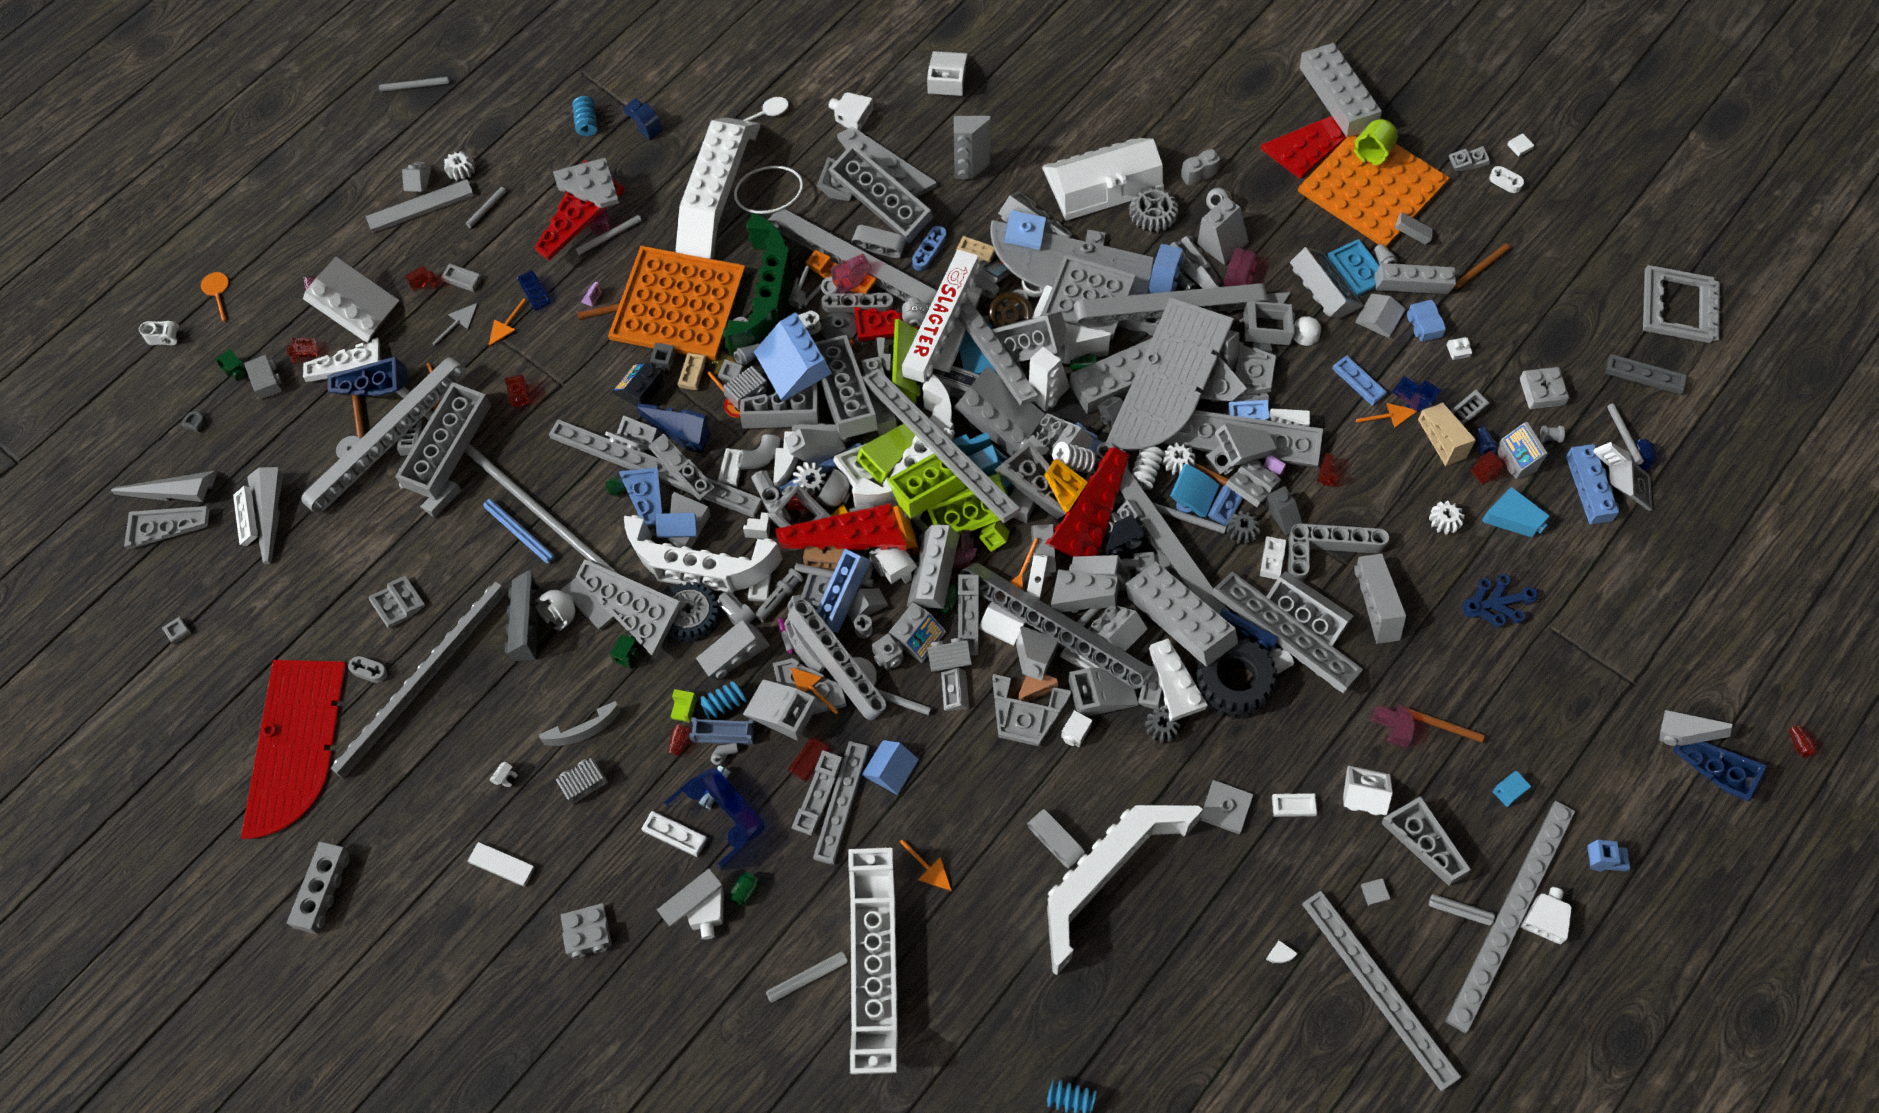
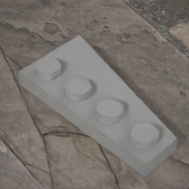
M207 506L129 512L124 547L129 550L208 526L209 509Z

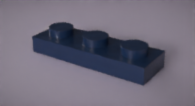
M1225 609L1220 613V616L1236 629V633L1240 638L1246 637L1252 642L1256 641L1261 644V649L1266 648L1269 651L1275 645L1278 637Z

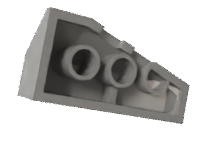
M1019 191L1008 197L998 213L1007 223L1010 210L1046 217L1043 232L1067 238L1072 236L1068 229L1058 221L1050 220L1045 210L1042 211L1035 208L1037 204Z

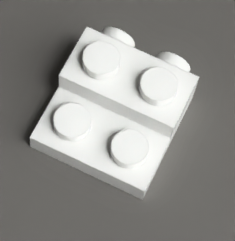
M862 446L835 455L833 459L852 487L857 482L859 483L863 477L875 484L878 483L856 460Z

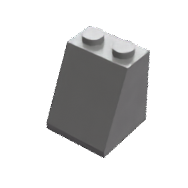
M1227 197L1201 220L1197 245L1224 265L1249 242L1241 208Z

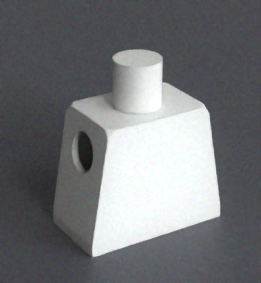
M845 93L841 100L832 98L829 108L834 109L835 120L847 128L854 127L860 131L873 111V102L870 97Z
M1551 887L1549 895L1541 893L1533 902L1520 927L1558 944H1562L1567 940L1571 906L1561 901L1564 891Z
M722 888L687 915L691 928L693 930H701L702 939L714 938L713 926L723 924L724 892Z

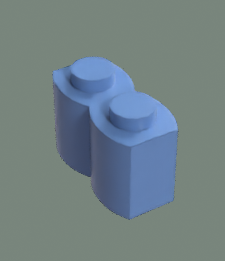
M1433 300L1410 305L1407 318L1414 325V334L1416 337H1419L1421 342L1443 337L1446 330L1445 325L1438 314Z

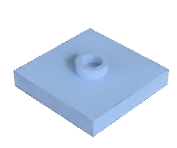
M1010 210L1004 243L1040 250L1046 217Z

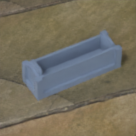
M695 717L691 719L693 729L692 733H690V739L692 742L753 745L755 731L753 720H697Z

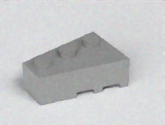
M741 620L696 659L709 677L718 680L768 648L770 644L757 627Z

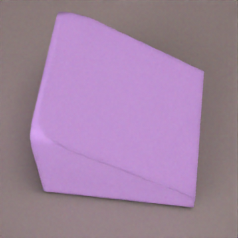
M594 282L582 299V303L592 307L595 305L601 295L598 282Z
M1272 455L1267 457L1263 465L1267 470L1276 472L1279 478L1282 476L1286 466L1285 463Z

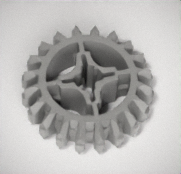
M1149 187L1148 191L1143 188L1141 192H1137L1136 196H1133L1129 207L1132 222L1136 223L1137 227L1142 226L1143 231L1145 229H1149V232L1156 230L1157 233L1159 229L1165 231L1166 227H1171L1178 215V204L1175 202V197H1171V192L1165 193V189L1160 191L1158 187L1155 190Z

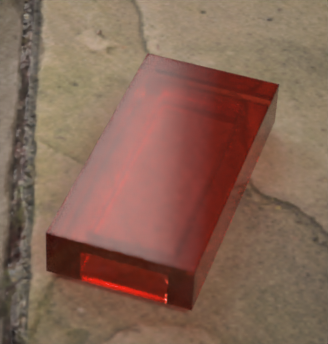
M811 737L788 767V771L805 782L816 768L822 750L828 752L829 747Z

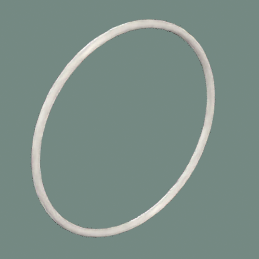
M767 166L756 169L744 176L735 188L734 198L736 203L748 212L758 214L772 213L790 206L798 199L803 189V181L800 175L790 168ZM766 169H785L794 173L799 178L800 190L797 196L780 208L768 211H755L744 207L737 199V190L740 184L756 172Z

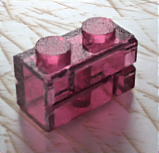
M1240 248L1234 249L1225 275L1224 287L1251 284L1253 276L1250 273L1251 271L1255 272L1258 261H1255L1256 254L1254 252L1245 251Z

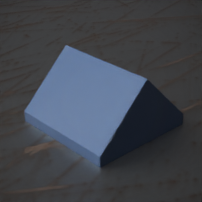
M883 740L862 773V776L898 795L919 759L901 743Z

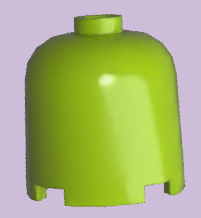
M1383 119L1374 120L1367 125L1355 140L1354 152L1357 157L1363 162L1373 163L1372 165H1379L1384 162L1398 139V132L1395 126Z

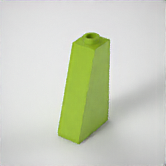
M902 424L860 447L856 460L882 486L885 479L890 478L893 474L892 471L896 463H900L903 459L904 451L912 446L915 434L905 424Z

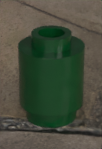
M949 584L944 608H936L938 611L947 614L948 611L953 609L958 601L957 585Z
M745 872L743 876L739 877L729 892L732 896L731 900L740 906L742 904L747 905L758 889L760 881L752 874Z

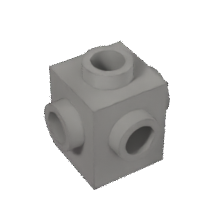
M889 634L872 644V651L875 655L874 659L879 666L883 665L888 670L891 667H897L902 662V651L904 649Z

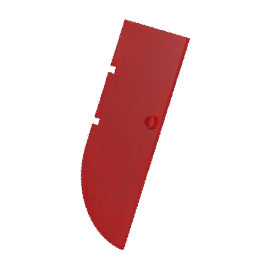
M273 660L241 839L267 836L288 827L301 818L319 797L328 776L332 754L331 750H325V746H333L339 706H332V703L340 702L346 662Z

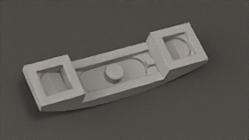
M958 575V638L963 637V641H968L970 655H978L979 575Z
M614 701L598 708L599 717L565 732H561L557 726L539 734V737L543 744L548 746H561L580 742L594 736L611 724L620 714V708L617 702Z
M822 750L815 768V775L803 805L798 810L792 829L812 836L830 797L842 757Z

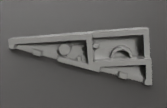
M1192 235L1185 236L1181 241H1175L1170 245L1182 248L1181 256L1184 257L1182 269L1203 289L1220 287L1221 281L1209 261H1206L1202 256L1201 248L1195 247L1193 243L1195 238Z
M259 467L248 476L264 564H271L280 511L277 508L284 474L278 467Z
M209 471L112 488L111 491L114 495L169 501L170 498L203 502L207 489H212L217 472Z

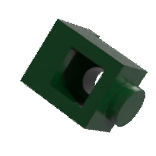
M231 349L215 358L217 364L228 377L232 375L237 381L247 374L244 364Z
M621 634L610 653L613 662L632 669L631 661L637 657L639 652L638 641L633 635L625 636Z

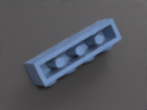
M1594 444L1571 447L1566 456L1590 525L1611 522L1619 513L1618 503L1615 502L1612 495V486L1608 484L1606 478V470L1602 467L1600 458L1594 453Z
M844 549L816 611L830 630L836 633L839 632L871 562L870 559L847 549Z

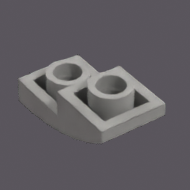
M1484 147L1469 152L1463 149L1449 155L1455 171L1470 170L1490 164Z
M877 337L878 357L881 359L885 376L891 380L893 361L891 360V354H888L889 346L885 345V338Z
M1132 499L1127 500L1116 512L1111 513L1105 532L1108 538H1110L1115 522L1130 515H1133L1137 521L1143 515Z

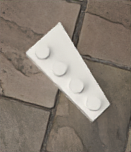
M372 339V343L366 345L360 343L355 345L356 348L346 352L344 349L340 350L331 357L326 355L304 363L303 378L305 382L327 379L330 374L380 361L379 339Z
M1169 639L1151 644L1149 650L1155 671L1158 672L1160 688L1163 689L1165 705L1168 706L1170 722L1205 710L1208 706Z

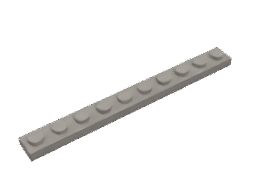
M1319 891L1303 902L1304 908L1438 1088L1442 1091L1461 1078L1324 894Z

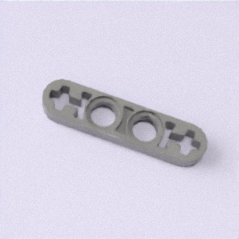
M830 293L824 295L821 300L822 307L826 312H854V307H860L863 310L875 308L877 311H888L893 308V298L888 293ZM846 300L853 301V304L850 306H846L843 303ZM864 300H870L872 302L868 306L862 304Z

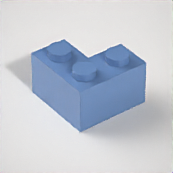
M1165 244L1160 245L1153 265L1148 294L1176 291L1177 282L1174 280L1175 278L1178 279L1180 267L1182 268L1184 257L1181 256L1182 248Z

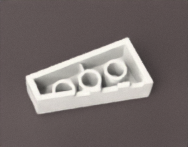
M1042 347L1030 359L1029 383L1038 394L1037 400L1033 401V403L1046 412L1050 407L1052 408L1056 405L1058 399L1070 386L1061 360Z

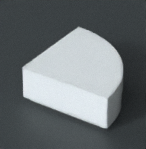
M1278 941L1266 960L1272 963H1284L1291 961L1297 953L1281 941Z

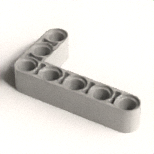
M1296 524L1292 527L1288 538V573L1302 582L1305 581L1309 572V549L1381 553L1389 541V535L1385 530L1375 528ZM1295 534L1301 535L1302 538L1296 537ZM1374 539L1380 540L1382 543H1378ZM1295 552H1300L1302 556L1295 554ZM1295 570L1302 571V574L1295 572Z

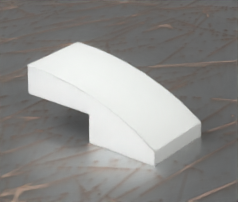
M1266 536L1260 576L1278 579L1281 575L1286 540Z

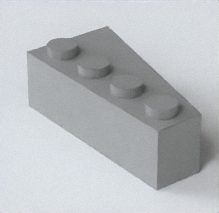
M817 382L784 401H781L777 392L769 396L763 394L741 399L740 417L742 428L792 427V425L802 423L807 425L818 424L819 394Z
M1030 441L994 470L1057 520L1065 515L1066 512L1063 511L1044 476L1050 465Z
M1382 554L1358 557L1357 565L1354 567L1355 575L1359 578L1360 588L1364 596L1376 644L1400 641L1406 615Z
M1421 797L1384 817L1382 825L1448 886L1467 876L1471 869Z

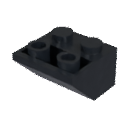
M1133 515L1114 523L1105 556L1118 555L1120 559H1124L1126 557H1133L1134 553L1141 551L1144 533Z

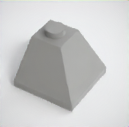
M1632 460L1609 466L1610 474L1608 475V481L1610 485L1648 511L1653 510L1650 475Z

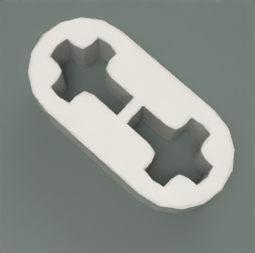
M1501 166L1494 167L1489 177L1492 183L1511 193L1519 192L1524 184L1521 176Z

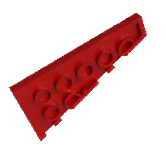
M1330 116L1261 144L1260 149L1301 179L1335 150L1347 137L1333 116Z
M612 179L618 198L625 190L622 185ZM566 192L558 206L556 215L552 216L550 220L551 223L548 229L544 230L535 246L536 252L550 261L607 207L600 208L591 201L581 200L574 197L572 193Z
M1115 447L1108 450L1099 463L1098 470L1089 478L1087 486L1082 490L1070 510L1065 513V518L1061 524L1056 526L1052 537L1048 538L1045 542L1046 545L1073 557L1098 556L1130 456L1129 454Z
M891 503L776 529L780 548L805 549L807 546H817L818 549H825L826 546H836V549L867 550L870 547H880L881 550H888V547H899V550H906V544Z

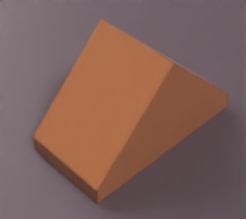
M1026 675L1019 693V700L1029 702L1052 692L1053 687H1058L1057 679L1045 675L1041 681Z

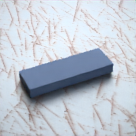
M1347 355L1333 365L1332 369L1372 406L1386 396L1387 391Z

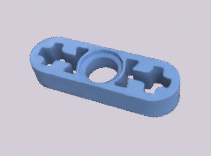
M933 227L912 257V264L915 270H926L946 241V230L943 227ZM926 246H933L934 250L926 251L924 248Z

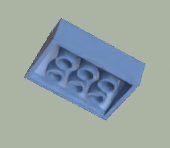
M797 313L780 321L754 351L781 401L790 398L832 374Z

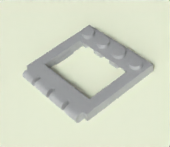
M1647 265L1644 280L1643 331L1710 343L1712 340H1719L1720 282L1714 281V277ZM1663 280L1700 287L1699 329L1689 325L1663 322Z

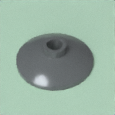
M846 312L831 313L822 321L821 333L826 340L842 335H847L848 340H852L857 333L856 320Z

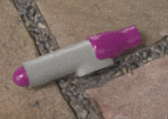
M784 618L777 619L779 631L786 651L789 654H793L794 647L788 637Z

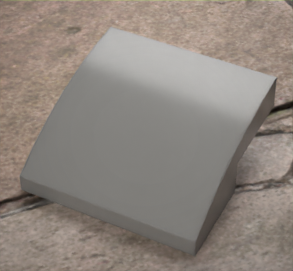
M406 576L387 583L386 589L369 596V601L388 629L404 622L425 607V604Z
M1148 666L1152 671V677L1142 686L1138 703L1160 711L1164 707L1166 709L1165 712H1169L1168 706L1164 702L1163 689L1159 685L1158 672L1155 671V667Z

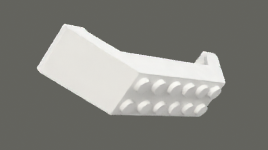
M727 117L711 120L680 204L676 253L708 259L714 258L717 226L747 142L750 139L756 140L760 123Z
M1135 805L1132 810L1128 808L1121 815L1120 818L1122 820L1118 825L1114 823L1107 830V836L1103 840H1097L1092 846L1093 851L1089 855L1085 854L1077 863L1079 866L1074 871L1071 869L1063 877L1064 882L1060 886L1055 885L1048 893L1049 898L1047 899L1053 973L1058 975L1072 959L1073 949L1069 946V923L1151 835L1181 833L1185 837L1200 819L1203 811L1200 806Z
M892 848L849 849L852 1002L850 1074L897 1073L898 1023Z

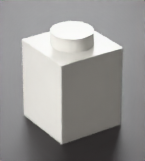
M1074 710L1062 730L1061 738L1071 746L1076 745L1080 747L1091 729L1092 720Z

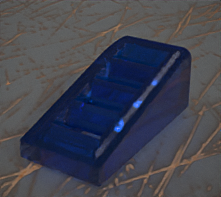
M533 270L517 277L520 287L535 311L551 304L548 295ZM541 297H544L543 299H541V300H539V301H537V302H534L535 300H537V299H539V298H541Z

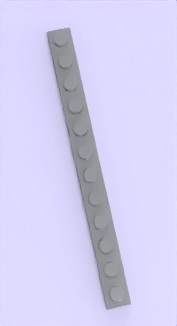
M879 369L862 377L864 384L1003 523L1020 513V508Z
M561 420L556 421L549 433V437L553 440L630 470L658 468L659 481L689 492L668 472L659 458L638 450H632L623 444L612 442L605 437ZM707 478L715 488L704 496V499L747 516L755 517L762 504L761 498Z
M495 581L492 586L485 590L480 600L476 601L472 605L471 610L460 618L457 626L446 634L443 642L432 650L431 655L418 666L413 676L409 677L404 682V686L397 693L393 694L390 702L378 711L376 718L364 727L361 735L349 744L348 749L342 756L335 760L331 769L339 777L344 779L506 595L502 585Z
M1557 801L1552 804L1445 1020L1446 1023L1464 1033L1468 1032L1575 813L1574 810Z

